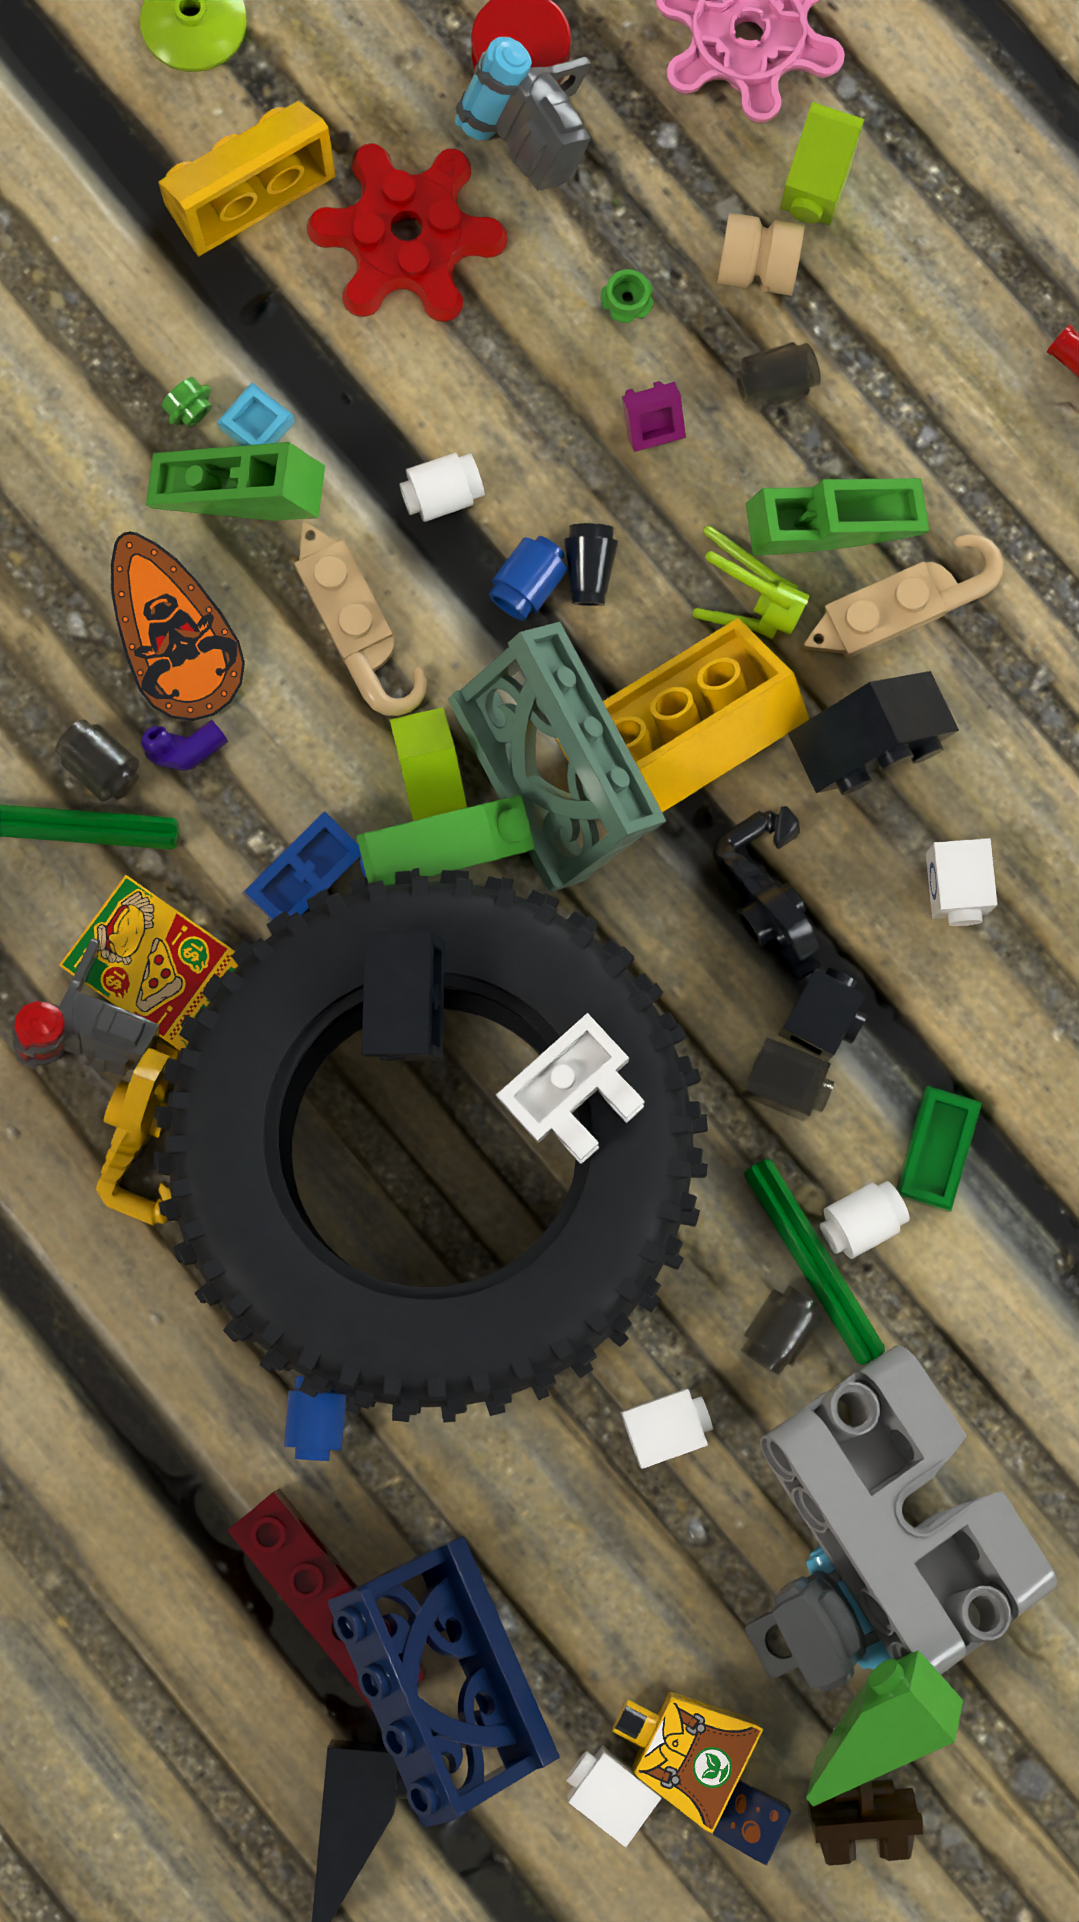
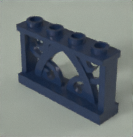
M464 1536L433 1547L328 1601L329 1608L334 1617L335 1630L339 1638L345 1643L358 1674L360 1689L372 1706L382 1730L385 1748L394 1758L407 1789L408 1802L424 1827L458 1819L465 1812L533 1771L544 1768L560 1758ZM422 1574L428 1590L417 1602L414 1596L400 1584ZM384 1597L397 1602L408 1615V1620L406 1621L401 1615L395 1613L382 1616L376 1604L377 1601ZM383 1618H385L391 1626L390 1634L388 1632V1629L385 1625ZM446 1631L451 1642L446 1640L439 1632ZM425 1643L442 1656L458 1659L464 1671L466 1680L461 1687L458 1698L459 1720L439 1712L418 1696L419 1667ZM474 1699H476L479 1710L474 1711ZM462 1748H465L468 1760L467 1777L463 1786L456 1789L450 1773H454L459 1769L463 1759ZM497 1748L504 1765L484 1776L482 1749ZM442 1755H444L449 1761V1772L442 1758Z

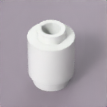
M454 452L406 469L408 481L399 484L409 514L413 515L419 512L424 522L474 505L473 499L485 495L483 483L471 453L458 457L457 453Z
M886 1181L878 1186L870 1183L824 1208L826 1221L820 1223V1230L828 1246L835 1254L843 1251L850 1259H853L899 1234L900 1226L909 1222L910 1217L903 1199L890 1182Z

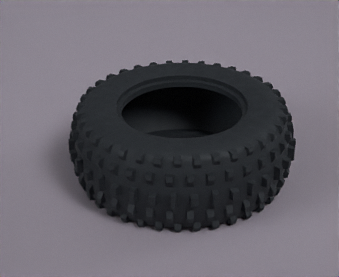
M414 868L412 871L395 872V884L384 886L382 880L368 883L367 877L351 881L352 894L343 897L340 896L339 892L330 896L327 890L324 889L306 900L310 909L309 912L302 916L296 912L290 916L284 911L266 924L271 936L265 941L259 938L251 945L244 940L231 956L238 966L233 972L227 970L221 978L215 974L212 976L202 992L210 1003L206 1008H200L196 1018L186 1015L181 1024L182 1029L179 1035L188 1041V1045L186 1048H181L178 1060L168 1058L164 1070V1080L175 1085L174 1090L169 1092L167 1107H155L154 1118L157 1120V1127L168 1130V1137H165V1151L153 1153L154 1169L158 1171V1175L170 1176L169 1188L171 1199L158 1203L160 1213L166 1216L167 1221L179 1222L180 1230L185 1240L172 1248L178 1262L184 1263L185 1266L194 1264L206 1281V1284L195 1292L200 1303L205 1304L207 1302L209 1306L218 1304L221 1309L224 1308L233 1318L223 1329L233 1342L238 1340L243 1342L248 1339L251 1343L257 1342L268 1352L261 1361L260 1366L268 1372H273L274 1369L279 1372L285 1369L289 1372L291 1369H294L303 1374L305 1377L299 1391L313 1398L318 1393H330L332 1389L349 1394L346 1411L358 1414L361 1407L369 1409V1407H374L376 1402L392 1404V1421L409 1422L410 1415L420 1414L421 1407H441L443 1423L456 1422V1414L467 1412V1405L480 1402L486 1403L490 1416L505 1413V1404L512 1402L511 1394L532 1387L538 1400L550 1396L547 1388L557 1384L554 1376L571 1367L579 1378L591 1372L593 1368L590 1362L597 1358L594 1349L608 1337L619 1347L629 1339L625 1334L632 1325L628 1317L637 1305L652 1312L661 1300L656 1295L661 1284L655 1279L662 1266L666 1265L678 1270L684 1259L678 1255L683 1242L676 1238L680 1224L695 1227L700 1210L695 1208L697 1197L689 1194L691 1178H705L708 1164L702 1163L703 1150L693 1147V1134L708 1131L707 1114H701L699 1101H690L687 1087L698 1084L701 1081L699 1070L693 1069L689 1056L679 1057L674 1046L686 1039L684 1030L680 1023L676 1024L670 1012L660 1016L653 1005L663 994L657 982L653 984L645 973L634 978L626 969L635 957L624 946L621 947L613 939L603 946L593 938L598 925L595 920L589 916L585 918L576 911L568 919L557 914L559 899L546 893L543 894L532 890L528 899L516 896V890H513L512 879L488 876L483 887L473 885V880L469 879V871L442 870L440 881H428L427 876H420L419 868ZM431 931L446 941L444 1009L462 1011L496 1022L523 1039L539 1055L588 1013L629 1057V1062L618 1073L645 1101L643 1103L644 1108L627 1123L611 1108L598 1090L572 1113L598 1141L599 1149L582 1164L575 1160L574 1176L567 1197L557 1216L544 1234L514 1261L493 1273L472 1281L441 1287H414L383 1281L360 1272L340 1258L326 1244L314 1228L299 1197L292 1161V1140L295 1121L305 1091L317 1070L340 1044L363 1027L365 932Z

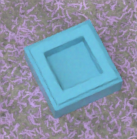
M252 382L217 421V425L223 433L239 446L277 443L295 423V418L293 414Z

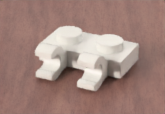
M588 1013L496 1094L497 1099L537 1143L542 1141L552 1131L580 1164L599 1149L598 1141L572 1114L582 1103L598 1090L625 1123L629 1122L644 1108L643 1103H645L639 1094L618 1073L629 1062V1057Z

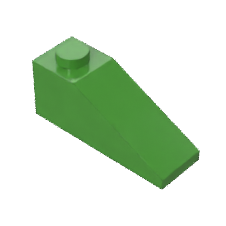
M290 442L153 453L146 506L159 510L267 521L319 518L325 465Z
M521 794L356 835L368 883L382 880L384 886L395 884V872L412 871L414 868H419L420 876L432 877L441 874L442 870H459L535 849Z
M919 1650L898 1660H885L870 1673L816 1757L806 1799L812 1806H816L955 1742L963 1700Z

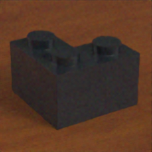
M931 671L868 682L789 732L788 735L815 792L820 793L839 789L841 795H846L872 782L869 773L880 766L885 771L899 766L910 759L913 764L937 755L944 750L941 741L958 732L959 729Z

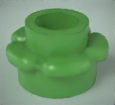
M625 269L618 271L609 278L607 286H604L601 290L600 299L602 306L606 310L609 309L610 316L621 323H630L634 318L642 319L652 310L654 303L651 298L653 287L650 281L636 270ZM627 293L631 294L633 297V299L628 302L624 301L622 298V296Z
M189 377L173 388L161 404V407L170 416L168 422L176 426L184 423L188 428L199 423L212 408V405L208 402L209 394L211 393L209 385L201 386L194 377Z

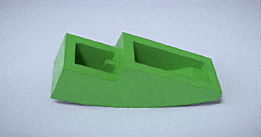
M921 478L822 479L814 487L762 488L745 503L753 556L795 554L858 547L923 535L929 531Z

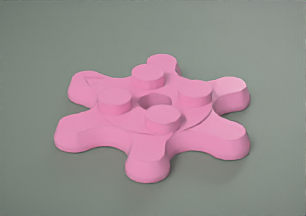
M655 0L658 10L665 18L686 26L692 34V42L689 48L669 62L667 80L670 86L679 94L690 95L710 81H727L734 89L740 91L742 110L748 119L756 124L767 123L778 115L781 109L778 82L783 74L789 71H803L818 78H827L840 70L845 54L843 47L838 41L815 33L809 26L807 13L813 5L821 0ZM742 22H753L761 27L764 34L760 41L757 39L748 41L741 37L737 39L735 27Z

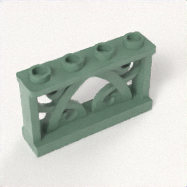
M561 622L519 632L508 642L509 647L461 690L454 692L448 698L449 704L499 799L522 795L535 847L534 850L527 852L547 890L550 892L585 881L593 872L644 834L654 831L666 822L663 813ZM520 669L526 677L523 686L512 677ZM497 689L507 692L516 701L517 705L512 703L503 704ZM537 729L550 737L558 738L568 756L567 780L570 793L549 784L540 774L536 766ZM595 819H601L608 832V835L600 841ZM580 825L583 833L582 851L576 842L580 832Z

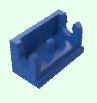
M324 811L242 894L253 905L257 906L269 918L270 922L284 911L290 916L296 912L301 916L309 908L306 900L315 896V893L324 889L327 890L361 856L359 845Z

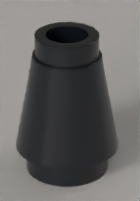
M580 523L569 526V537L563 540L572 593V604L605 605V595L608 591L618 541L613 539L614 528L612 526L594 523Z

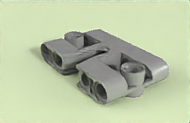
M894 1346L831 1390L820 1394L808 1406L762 1436L760 1446L769 1466L891 1658L898 1660L919 1650L942 1675L984 1642L1001 1637L1008 1630L1010 1622L1057 1588V1579L1050 1563L1003 1491L985 1497L982 1496L935 1513L915 1528L905 1521L902 1514L904 1500L936 1475L966 1439L967 1435L916 1357L906 1348ZM838 1400L844 1402L849 1407L851 1412L850 1426L844 1424L838 1416ZM970 1602L977 1607L980 1613L978 1629L971 1624L968 1617Z

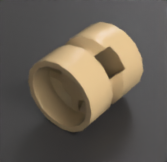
M729 212L717 284L747 288L753 281H758L762 291L792 296L805 225L774 220L768 228L762 226L759 217Z

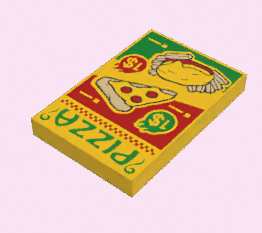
M127 875L123 877L59 964L62 969L74 977L91 938L100 940L99 953L85 985L114 1006L159 1024V1037L179 1051L188 1045V1041L179 1035L185 1016L196 1018L200 1008H206L210 1003L202 994L206 984L214 974L221 978L227 970L233 972L238 966L231 957L235 952L233 949Z

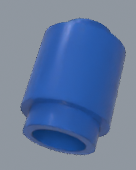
M538 536L536 540L524 537L492 579L494 587L489 593L490 599L505 613L520 621H524L530 613L536 614L568 571L562 561L565 556L564 552L546 537Z
M295 1376L294 1391H288L284 1447H295L294 1459L329 1461L330 1450H342L346 1394H341L340 1391L332 1389L330 1393H318L313 1398L299 1391L305 1376Z

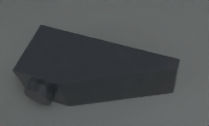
M331 1739L327 1747L312 1922H331L392 1819L396 1809L397 1798L407 1799L406 1786L394 1758L389 1754L383 1743Z

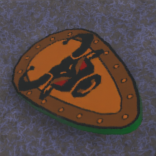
M128 531L122 533L114 543L111 559V595L125 656L139 691L153 708L170 718L195 721L214 716L232 702L242 685L245 661L238 638L221 610L176 557L158 543L137 532Z

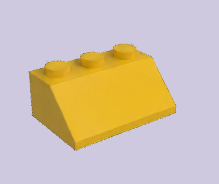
M296 101L286 108L277 107L268 111L262 116L257 125L239 135L230 134L223 137L214 145L212 151L193 162L183 161L172 167L166 174V177L158 181L165 206L197 256L203 255L335 178L329 129L323 118L300 101Z

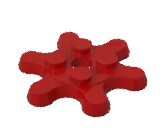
M373 143L363 145L353 155L351 164L353 173L362 186L360 200L355 205L347 208L321 207L314 211L308 218L306 225L310 240L323 248H344L356 259V273L345 285L342 292L343 304L351 314L358 317L370 316L380 308L382 301L389 293L405 289L419 296L424 310L430 318L440 322L453 320L460 314L463 308L462 293L452 278L455 265L461 259L468 256L492 258L501 254L507 245V230L495 218L469 216L459 208L457 202L458 193L471 177L470 160L460 150L455 148L443 150L435 157L432 166L421 174L410 175L406 171L396 170L391 162L390 155L381 146ZM416 218L418 224L422 227L421 234L411 241L400 240L392 233L393 223H398L405 219L414 220Z

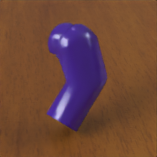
M210 720L189 737L168 733L164 727L154 726L149 728L141 738V745L149 761L156 766L182 771L195 768L228 743L227 738L213 720Z

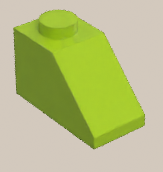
M815 102L811 103L787 177L780 209L788 211L792 217L808 224L820 222L831 226L853 164L865 119Z

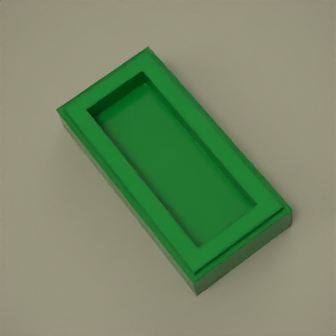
M930 1086L924 1088L896 1190L901 1198L945 1212L952 1211L982 1102Z

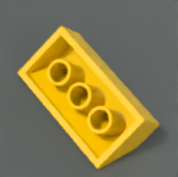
M739 618L731 621L603 701L661 812L666 811L810 720L794 672ZM554 738L555 741H556V743L558 744V746L560 747L561 751L563 752V754L565 755L566 759H567L568 762H569V758H568V756L566 755V753H565V751H564V749H563V747H562V745H561L559 739H558V738Z

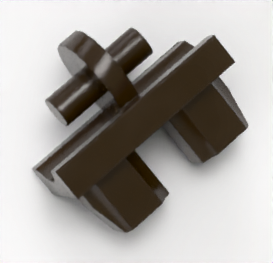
M892 1779L870 1780L816 1806H812L808 1801V1814L815 1841L820 1843L825 1863L829 1866L850 1864L856 1860L855 1840L876 1838L880 1858L888 1861L908 1860L912 1856L914 1836L923 1835V1817L918 1812L913 1788L894 1789Z

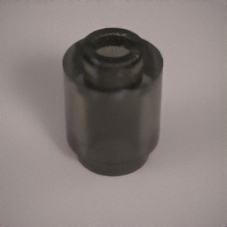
M789 342L744 357L741 361L742 370L735 373L736 385L741 399L745 404L752 402L758 411L808 395L810 388L820 385L821 382L818 361L812 347L808 343L797 346L796 343Z
M85 719L80 720L69 727L57 742L55 752L62 758L61 765L100 801H106L112 797L116 800L123 798L134 788L139 779V775L136 773L139 760L99 724L91 725Z
M788 1286L784 1293L772 1289L743 1336L747 1338V1341L740 1351L767 1370L780 1376L786 1365L793 1367L820 1324L821 1319L813 1313L818 1304L791 1286Z

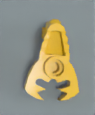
M159 1042L156 1044V1050L149 1048L145 1052L133 1072L130 1083L121 1080L111 1096L104 1115V1122L116 1127L111 1141V1148L106 1155V1163L101 1170V1178L98 1179L96 1186L98 1195L108 1208L152 1226L156 1223H167L166 1216L160 1213L158 1203L171 1199L169 1183L163 1181L160 1184L158 1190L162 1199H158L157 1202L120 1187L123 1175L129 1170L132 1161L138 1157L142 1147L148 1142L151 1135L160 1139L165 1132V1129L157 1127V1120L154 1118L155 1107H167V1104L164 1103V1097L170 1083L164 1080V1070L168 1058L178 1060L180 1051Z

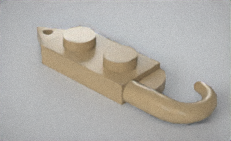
M302 522L299 561L294 563L296 571L363 699L373 710L385 716L399 717L411 713L421 704L426 695L427 679L423 669L416 667L413 670L415 683L409 695L396 699L386 694L374 671L382 667L392 656L395 648L393 633L344 539L336 541L307 522ZM311 534L316 536L315 539L311 541L306 539L307 536Z
M966 534L955 538L954 545L956 547L970 546L982 552L986 561L985 569L982 573L958 584L952 574L942 565L923 561L825 605L822 611L824 616L805 641L803 649L843 654L847 660L945 616L947 612L987 595L997 587L1003 575L1004 561L1000 549L992 540L982 535ZM815 637L821 638L822 641H823V643H821V644L815 643V642H814V638H815Z

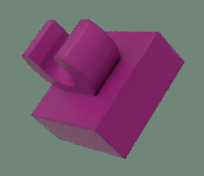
M657 381L653 383L654 388L636 393L633 389L626 390L625 396H622L628 440L634 452L686 438L681 394L675 382L664 385L662 382Z

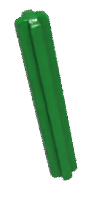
M0 804V837L169 850L175 849L179 841V822L173 817Z
M766 1158L749 1167L744 1172L745 1179L855 1361L860 1365H864L881 1356L885 1352L884 1344L773 1161Z

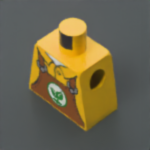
M670 1691L667 1693L657 1714L627 1699L612 1728V1732L640 1746L632 1764L633 1773L704 1830L712 1834L764 1730L760 1723L751 1717Z

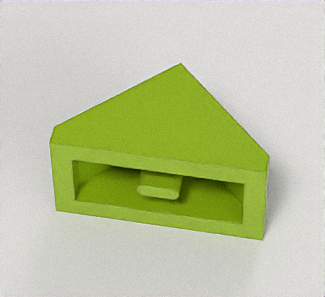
M444 707L390 719L413 821L467 808L456 751Z

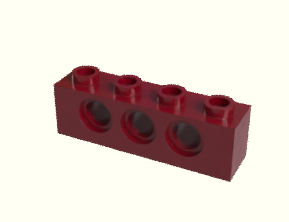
M280 1489L273 1491L227 1531L372 1709L369 1700L360 1689L358 1674L346 1645L339 1638L335 1630L334 1617L328 1605L330 1599L358 1585ZM383 1618L385 1625L388 1629V1632L390 1634L391 1626L388 1623V1621L385 1618ZM421 1662L418 1683L425 1678L427 1669Z

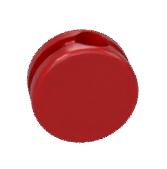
M490 0L482 7L475 18L471 33L474 71L482 53L488 49L490 42L498 37H510L520 42L531 57V67H551L570 61V27L563 11L552 0ZM564 77L557 80V83L560 84Z

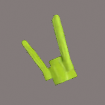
M705 526L703 532L708 538L759 576H755L713 551H709L705 555L708 562L761 593L753 611L762 615V618L759 620L701 608L693 610V617L721 625H727L736 618H739L751 631H756L770 639H773L777 630L791 635L810 595L798 590V585L780 577L712 526Z

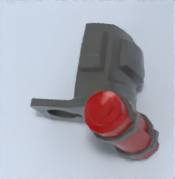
M91 938L60 1006L35 1001L24 1005L14 1017L12 1027L13 1046L17 1055V1061L21 1065L35 1069L36 1065L45 1066L57 1061L64 1051L93 1058V1068L99 1071L125 1076L128 1070H135L149 1048H154L160 1035L159 1024L81 993L98 956L100 940Z

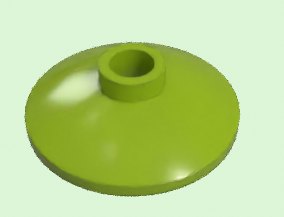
M144 0L140 13V27L148 49L160 62L180 71L201 72L220 66L236 53L246 33L247 16L243 0ZM189 8L200 9L194 16L182 14L183 11Z

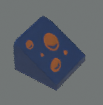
M739 1779L712 1835L754 1860L767 1865L790 1817L791 1808L787 1803Z

